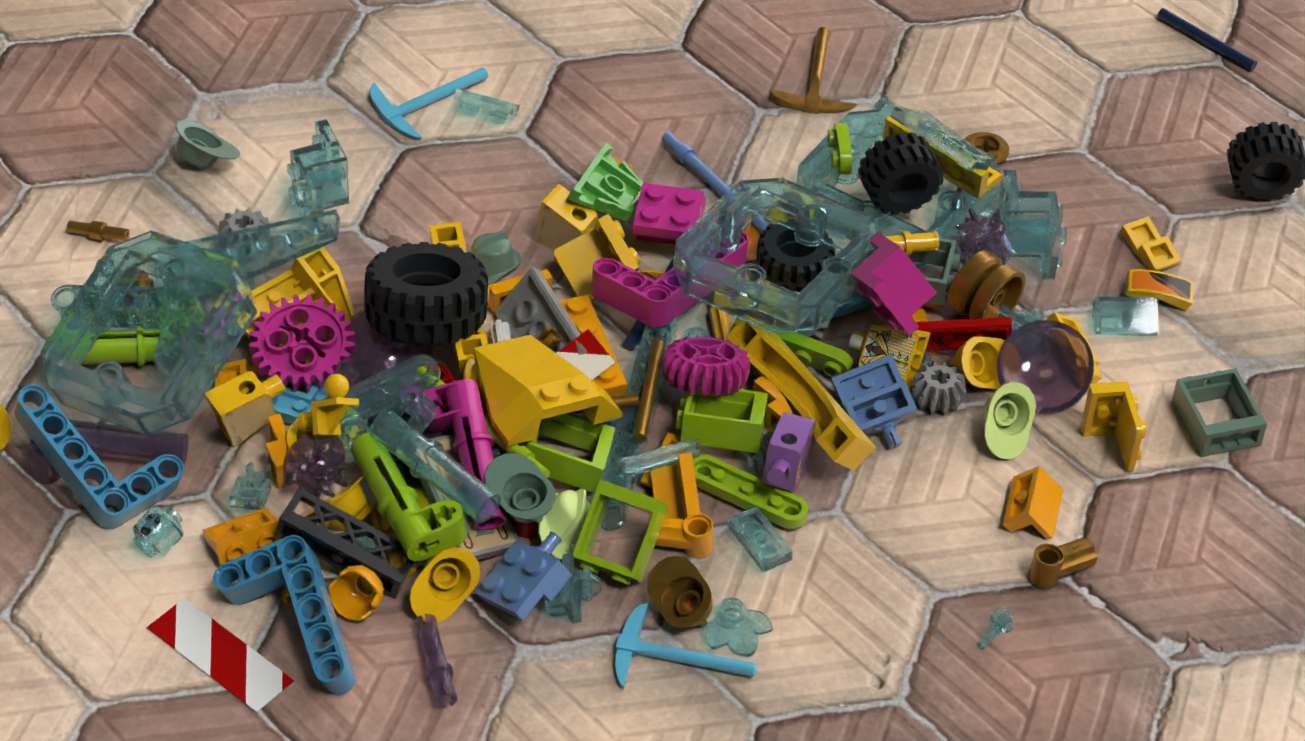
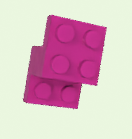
M642 183L633 223V234H636V239L695 247L696 238L701 231L706 206L704 191Z
M876 232L868 239L875 250L851 272L857 281L854 287L864 299L871 301L874 305L873 311L884 323L887 322L895 331L902 329L908 335H911L919 328L911 315L937 292L899 245L881 233Z

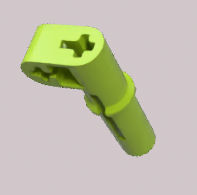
M179 299L170 305L169 329L145 330L143 327L137 326V330L54 333L56 366L138 362V366H143L146 362L204 359L201 308L196 301L191 299Z
M368 432L358 436L353 441L350 451L378 501V512L382 518L389 521L410 560L422 561L464 542L468 532L463 509L458 502L442 500L420 509L418 505L419 496L413 488L406 484L380 435L375 432Z

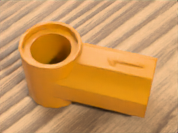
M701 513L689 515L685 519L665 517L655 545L684 549L686 554L693 558L706 557L714 549L713 522L710 517ZM652 515L649 516V518H648L647 528H648V525H649V522H650V519H651Z

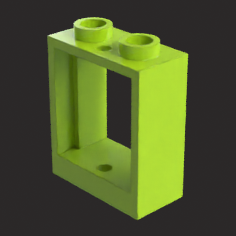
M739 389V392H730L728 396L720 394L717 397L712 395H705L703 397L700 394L691 395L690 392L688 395L682 394L680 410H678L676 429L682 430L680 443L759 453L765 425L768 393Z
M571 412L541 420L537 438L539 434L591 451L593 453L590 461L537 444V438L520 443L519 446H526L535 454V459L550 471L549 478L595 493L605 468L616 428L603 423L593 425L588 418Z
M600 479L572 557L581 561L580 568L598 574L601 568L612 572L610 578L618 582L630 585L632 579L641 583L669 505L661 500ZM610 500L652 514L632 569L590 555Z

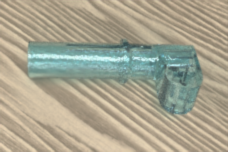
M406 385L400 388L372 422L369 430L370 436L410 467V472L415 478H423L449 500L458 502L462 506L463 511L475 521L483 523L490 519L500 505V496L444 452V447L440 442L431 441L422 434L436 415V405L432 398L415 385ZM404 412L411 416L407 422L401 418ZM416 449H420L461 483L457 488L415 455Z

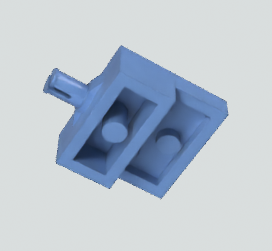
M892 354L831 378L844 411L865 435L882 432L889 449L894 448V443L896 447L902 444L894 427L904 420L917 416V407L905 380L900 375Z
M550 531L541 545L537 547L529 546L516 540L474 593L482 601L523 621L541 597L552 602L572 576L559 559L550 556L562 539L556 533Z

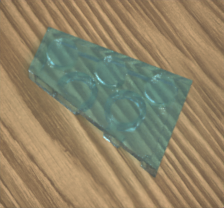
M895 106L890 115L892 119L916 134L921 135L943 153L958 159L957 163L969 171L974 169L987 170L993 161L926 111Z

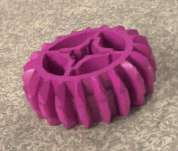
M696 335L695 338L686 336L683 340H674L673 343L667 345V350H665V355L662 359L664 380L669 382L673 388H678L680 392L687 391L691 395L700 394L703 397L705 395L717 397V395L722 394L728 396L730 392L736 393L739 392V389L744 388L750 374L747 351L739 349V345H733L731 340H722L721 337L711 338L709 335L707 337Z

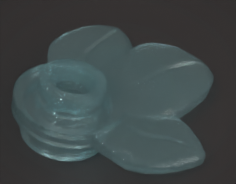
M730 597L723 599L715 608L714 619L706 625L705 638L707 645L712 650L728 645V648L736 655L751 657L757 650V635L769 633L773 630L771 621L764 613L748 610L740 599Z

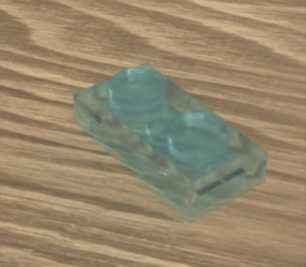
M458 88L454 96V100L463 102L461 107L463 109L478 113L480 107L490 109L489 116L507 120L508 114L517 117L520 107L518 104Z
M757 506L728 518V528L762 572L792 560L793 551Z

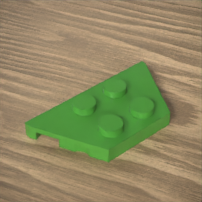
M605 143L567 199L627 221L638 205L642 183L644 182L633 173L625 161L619 165L610 155L613 148L608 143Z

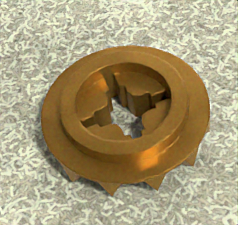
M990 132L972 133L963 140L961 146L962 151L993 168H997L999 163H1005L1009 155L1008 143L999 135ZM983 146L986 147L988 154L982 153Z

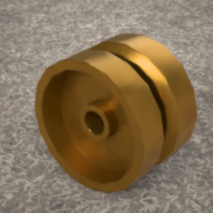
M982 250L969 258L957 273L948 292L947 303L950 309L963 317H970V319L1009 317L1022 296L1026 279L1024 274L1008 264L1003 265L1002 259L987 250Z

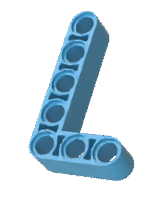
M27 385L18 394L14 408V415L17 421L101 527L106 529L120 527L177 489L184 472V465L177 456L172 454L161 455L117 482L45 389L38 385ZM24 403H35L38 408H29ZM53 428L58 431V434H49L44 429ZM72 453L79 459L70 460L64 454ZM160 471L169 472L173 478L163 477ZM93 479L96 482H98L99 485L90 486L85 482V480ZM141 488L146 492V495H138L132 489ZM105 506H116L119 512H110Z
M297 535L287 536L226 562L217 568L213 576V582L216 588L232 604H243L287 585L316 677L334 695H342L352 689L356 680L352 663L317 556L303 538ZM301 553V555L297 559L293 560L295 555ZM266 567H269L266 572L261 573ZM238 580L235 585H233L232 587H230V585L232 584V582ZM311 581L308 587L302 589L304 584ZM320 611L318 616L311 618L315 612ZM330 640L327 646L320 648L325 641ZM340 669V672L337 674V676L330 678L331 674L334 671Z

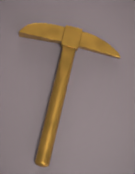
M820 27L817 31L809 91L806 97L770 89L769 98L774 104L814 114H819V112H841L857 106L856 103L821 99L820 90L829 30L826 27Z

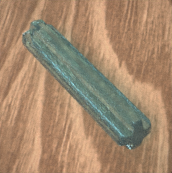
M689 439L619 459L616 462L617 474L620 477L624 476L627 478L677 463L678 454L692 453L693 458L699 457L702 452L700 449L701 444L698 440Z

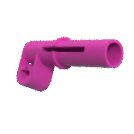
M462 379L420 392L413 400L412 411L421 425L427 431L433 433L449 429L454 430L456 441L453 444V450L460 458L474 528L478 530H491L504 525L507 522L506 512L492 496L485 483V472L488 465L494 460L491 448L495 443L493 436L488 434L477 382L471 379ZM445 402L448 403L449 412H446Z

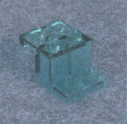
M327 119L315 122V135L312 136L313 145L290 150L291 164H287L288 176L292 182V186L288 187L290 200L293 205H298L300 220L303 225H308L313 235L325 232V209L349 203L347 156Z
M1003 170L996 211L1002 257H1039L1042 279H1055L1056 269L1062 266L1063 261L1061 245H1065L1067 241V228L1061 225L1063 221V205L1058 204L1056 192L1023 191V184L1017 182L1016 170Z

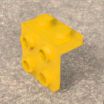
M609 214L597 219L596 228L554 250V258L576 297L588 294L590 301L596 299L591 294L593 263L598 259L611 258L636 271L639 270L638 264L641 262L637 252L633 247H627L623 240L625 233L622 226L617 220L612 221Z
M1128 381L1089 384L1080 426L1083 437L1115 435L1126 471H1134L1136 460L1141 458V440L1146 437V423L1143 418L1139 417L1136 394H1132Z

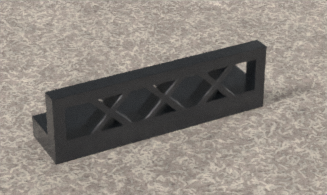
M300 487L279 517L275 535L281 538L291 535L300 536L319 559L340 570L355 565H363L369 568L382 581L383 593L393 599H396L401 591L404 580L415 561L408 558L400 541ZM302 501L314 508L316 516L304 518L293 511L299 502ZM337 520L343 523L346 532L334 534L327 530L325 522ZM367 536L374 540L376 548L364 550L358 547L355 538ZM396 552L408 559L402 569H399L388 563L385 554Z

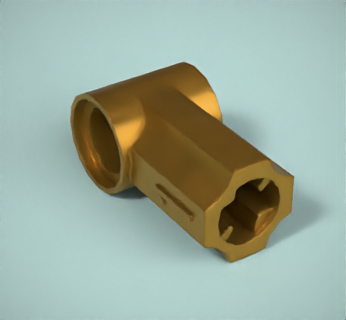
M1080 538L1059 546L1048 543L1040 544L1034 550L1029 570L1031 583L1039 588H1052L1057 585L1060 577L1096 565L1097 555L1094 544L1089 538Z

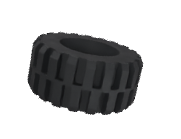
M405 243L401 247L393 246L387 248L385 253L381 251L366 267L364 315L372 328L377 333L381 332L388 339L394 338L397 342L403 344L407 342L414 343V346H424V344L442 346V343L449 342V344L458 342L460 338L466 339L484 324L487 316L488 273L479 259H476L470 252H463L462 248L456 246L448 247L443 243Z

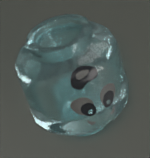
M153 506L133 526L135 537L132 540L149 557L154 555L165 556L184 536L183 528L180 525L183 519L171 507H167L164 510Z

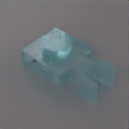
M249 462L245 467L246 477L237 476L229 496L230 507L259 510L265 507L271 492V465L266 464L265 469L262 471H254L253 462Z

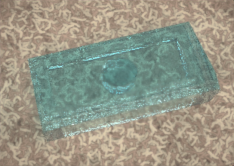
M1097 296L1094 298L1092 319L1095 335L1158 336V306L1155 297Z

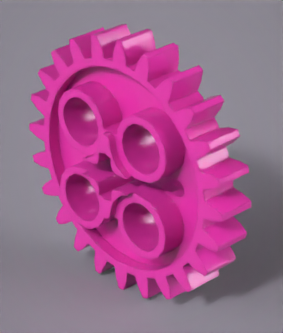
M309 294L305 302H300L298 295H294L293 303H288L283 297L281 298V307L278 308L270 303V314L261 311L260 321H253V332H249V351L252 355L253 365H259L260 376L268 373L269 379L277 374L285 387L288 383L292 384L293 392H297L299 385H304L307 392H310L311 384L316 383L320 389H323L324 379L335 374L334 372L344 375L345 365H351L352 363L351 354H355V343H353L355 342V333L352 331L351 321H345L344 311L336 313L335 303L325 307L323 297L316 303H312V298ZM303 322L305 324L295 325L294 323ZM321 339H330V341H327V342H322V341H319V340H321ZM277 344L285 345L283 347H274ZM301 361L310 362L308 364H300Z

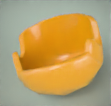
M363 565L348 566V568L342 570L328 588L329 596L336 612L351 621H361L376 611L384 597L382 581L374 571Z

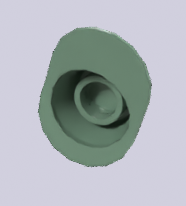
M190 120L177 122L175 128L180 135L177 151L193 167L207 169L218 158L227 160L239 158L240 152L235 146L218 137L207 127Z
M504 230L478 236L473 241L470 253L476 259H479L486 268L488 285L494 284L507 273L514 270L521 261L520 254L512 248L508 234Z
M506 453L496 457L488 465L485 472L486 486L508 515L521 523L536 522L539 524L542 522L543 516L554 506L556 490L535 463L526 456L517 453Z

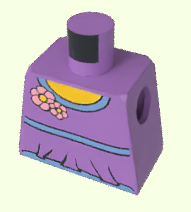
M786 412L782 413L769 442L762 480L764 484L795 491L806 474L815 420ZM790 436L797 440L794 444H786Z

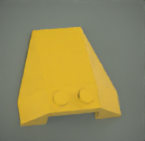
M321 243L296 256L291 269L250 292L244 286H241L221 297L216 302L232 325L249 338V332H253V321H260V312L263 311L270 314V303L279 308L281 307V298L283 297L288 303H293L294 295H298L300 302H305L309 294L311 295L312 303H316L323 297L325 307L335 303L336 313L339 311L345 312V321H351L352 331L355 333V342H353L355 343V354H351L352 363L351 365H345V371L370 356L340 268ZM297 322V323H294V324H295V325H302V324H305V323H303V322ZM321 339L319 341L327 342L330 339ZM283 344L274 345V347H283V346H285V345H283ZM301 361V362H300V364H308V363H310L309 361Z
M531 335L483 345L473 349V356L491 425L507 446L535 440L542 419L582 410L593 425L622 417V411L603 388Z

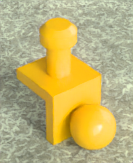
M332 374L324 382L325 393L331 398L312 401V413L302 412L298 415L297 425L302 432L313 431V435L340 436V421L347 409L359 405V399L342 398L349 391L347 378L341 374Z

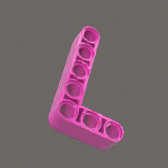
M726 230L656 280L614 259H598L593 263L591 294L596 299L648 326H664L745 267L748 236L740 230Z

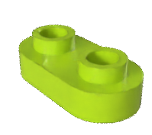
M834 123L833 129H828L827 133L828 147L833 148L831 151L832 169H837L838 175H850L852 173V148L847 123Z

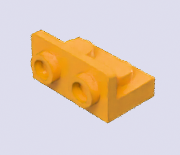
M266 507L203 529L205 541L216 552L219 566L282 539L275 535L279 520Z

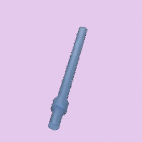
M666 132L662 136V141L674 152L675 158L682 164H687L729 204L743 207L749 214L751 225L761 233L762 230H766V226L769 224L697 158L695 151L687 143H681L671 132Z

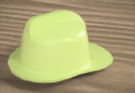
M1009 382L1003 384L984 404L985 441L990 451L1000 459L1010 460L1018 457L1025 450L1035 416L1036 402L1030 388L1022 383Z
M583 488L577 491L566 490L560 494L556 493V501L553 508L543 516V521L539 523L538 533L541 543L549 535L550 531L556 533L562 539L551 553L552 556L562 561H572L575 559L572 557L591 505L586 499L587 491Z

